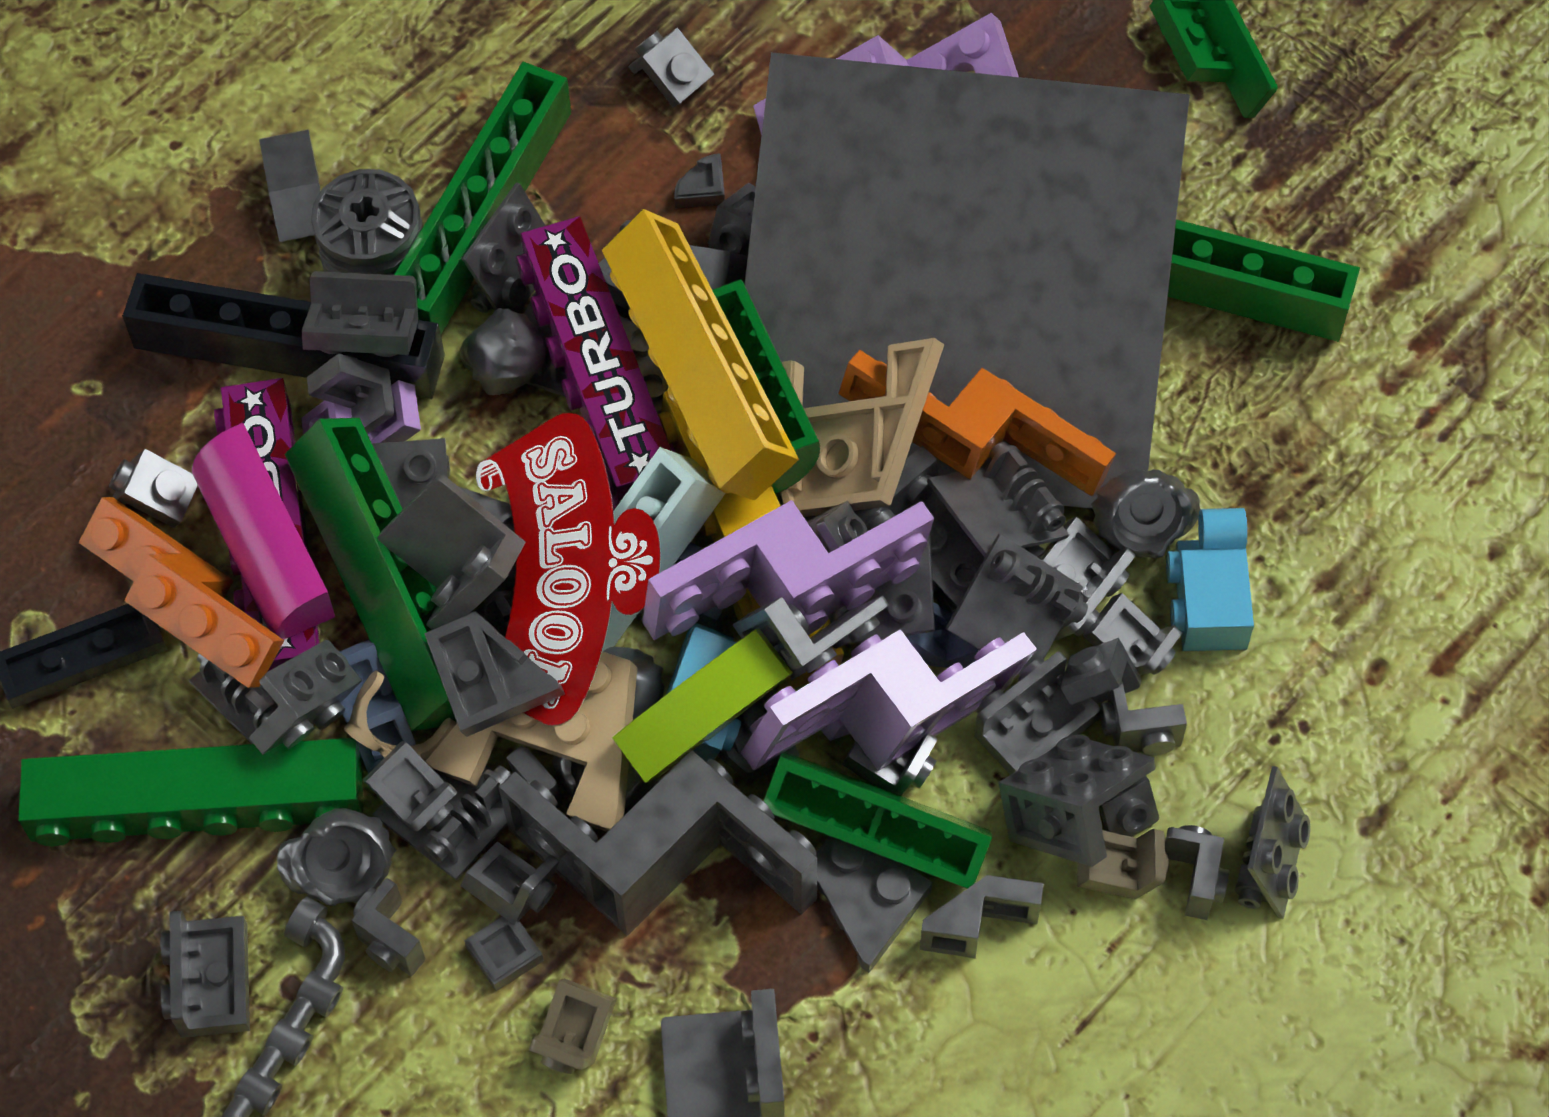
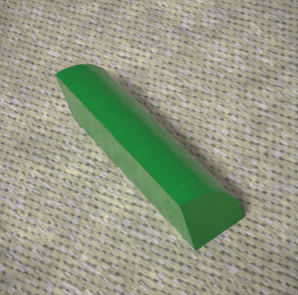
M741 279L712 291L799 458L791 468L772 484L773 490L777 494L793 486L810 472L818 460L820 443Z
M783 752L780 756L763 801L776 816L967 889L975 884L992 840L991 830L787 752Z

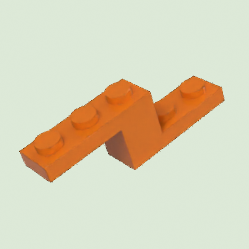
M859 350L847 364L838 394L848 401L886 396L887 364L875 360ZM984 368L978 371L949 407L937 400L932 393L928 392L912 440L914 444L919 447L923 445L933 456L970 480L990 457L991 449L1004 440L1016 446L1020 451L1091 497L1103 484L1116 455L1114 451L1104 446L1097 438L1082 432L1059 417L1050 408L1040 405L1015 389L1008 381L998 378Z
M102 497L78 543L134 581L124 601L247 688L260 687V679L268 672L284 640L224 599L234 580L114 497Z

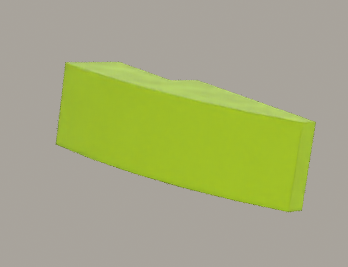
M757 628L670 691L614 735L612 739L643 781L647 783L663 775L691 750L693 751L700 744L714 737L793 674V672L760 628Z

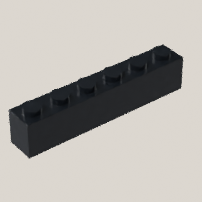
M137 273L122 315L134 349L307 378L337 355L324 353L321 350H303L302 329L311 306V302ZM418 320L409 355L397 354L395 356L382 357L374 353H339L351 355L358 360L389 369L391 385L398 380L415 385L416 397L433 399L445 357L439 323Z

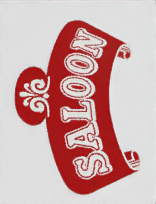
M574 413L556 415L480 462L476 471L477 485L484 491H490L506 485L512 510L514 531L526 542L516 559L514 597L505 638L522 650L528 658L548 675L550 674L562 686L564 695L523 712L537 721L551 726L560 725L572 719L580 709L588 693L602 653L612 602L615 608L624 615H633L645 608L648 579L659 574L661 560L658 531L649 514L636 508L628 509L618 517L614 525L611 491L599 445L586 420Z

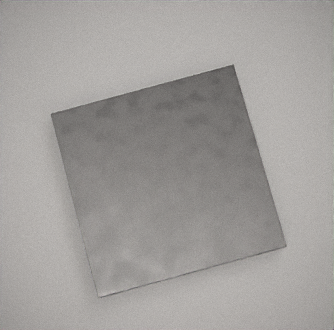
M771 52L745 287L781 362L792 360L804 366L803 408L850 402L838 393L847 364L859 350L875 360L887 364L889 345L935 338L944 344V348L929 392L948 407L978 371L984 368L998 378L1008 381L1015 389L1040 405L1050 408L1059 417L1082 432L1097 438L1104 446L1116 453L1100 488L1105 486L1110 479L1130 470L1141 469L1148 471L1190 94ZM913 442L911 443L907 458L919 448ZM1020 451L1021 456L1028 464L1026 468H1033L1037 472V479H1042L1045 482L1049 492L1063 506L1093 509L1091 503L1098 498L1097 492L1091 497ZM989 457L981 467L988 466L992 458ZM936 458L939 475L958 472Z

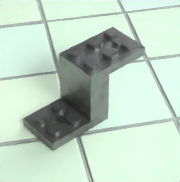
M692 750L597 843L595 842L598 838L590 826L578 816H573L569 820L555 807L557 805L556 799L540 782L533 780L529 784L519 774L514 772L499 786L508 830L541 860L545 861L549 855L559 860L560 862L555 872L627 936L720 844L801 915L817 900V857L815 856L816 850L813 845L798 831L792 830L788 833L773 820L775 817L771 809L759 797L753 794L746 797L732 785V777L717 761L709 759L705 762Z

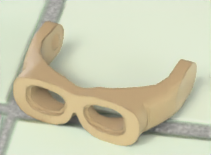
M374 671L361 687L355 700L350 720L344 729L356 741L373 751H379L382 756L386 757L396 745L380 741L369 730L366 711L369 701L384 680L383 674ZM451 718L445 719L431 738L424 743L412 745L411 747L424 761L427 760L457 722Z

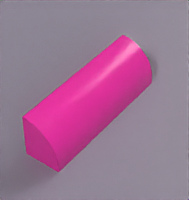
M244 423L220 433L210 440L197 454L192 465V474L267 628L285 640L335 618L328 591Z

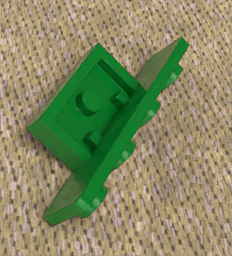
M1153 0L1149 7L1186 80L1226 82L1243 117L1255 118L1277 91L1278 86L1233 0Z

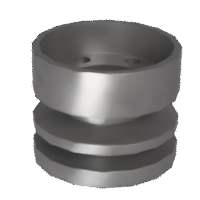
M358 169L338 176L322 188L313 203L311 223L319 247L324 272L394 275L423 225L419 204L412 188L399 176L380 169Z

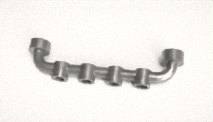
M305 897L292 913L286 925L284 936L303 947H307L313 939L316 940L322 948V958L315 970L311 971L303 981L296 995V1000L284 1019H281L273 1028L265 1044V1049L253 1068L248 1069L240 1080L232 1101L221 1117H249L253 1109L266 1115L274 1105L282 1089V1084L273 1080L284 1060L296 1066L302 1060L312 1042L313 1035L304 1031V1028L315 1012L324 1017L329 1016L341 997L343 987L334 981L339 975L345 960L344 942L338 930L325 920L328 908L309 897Z

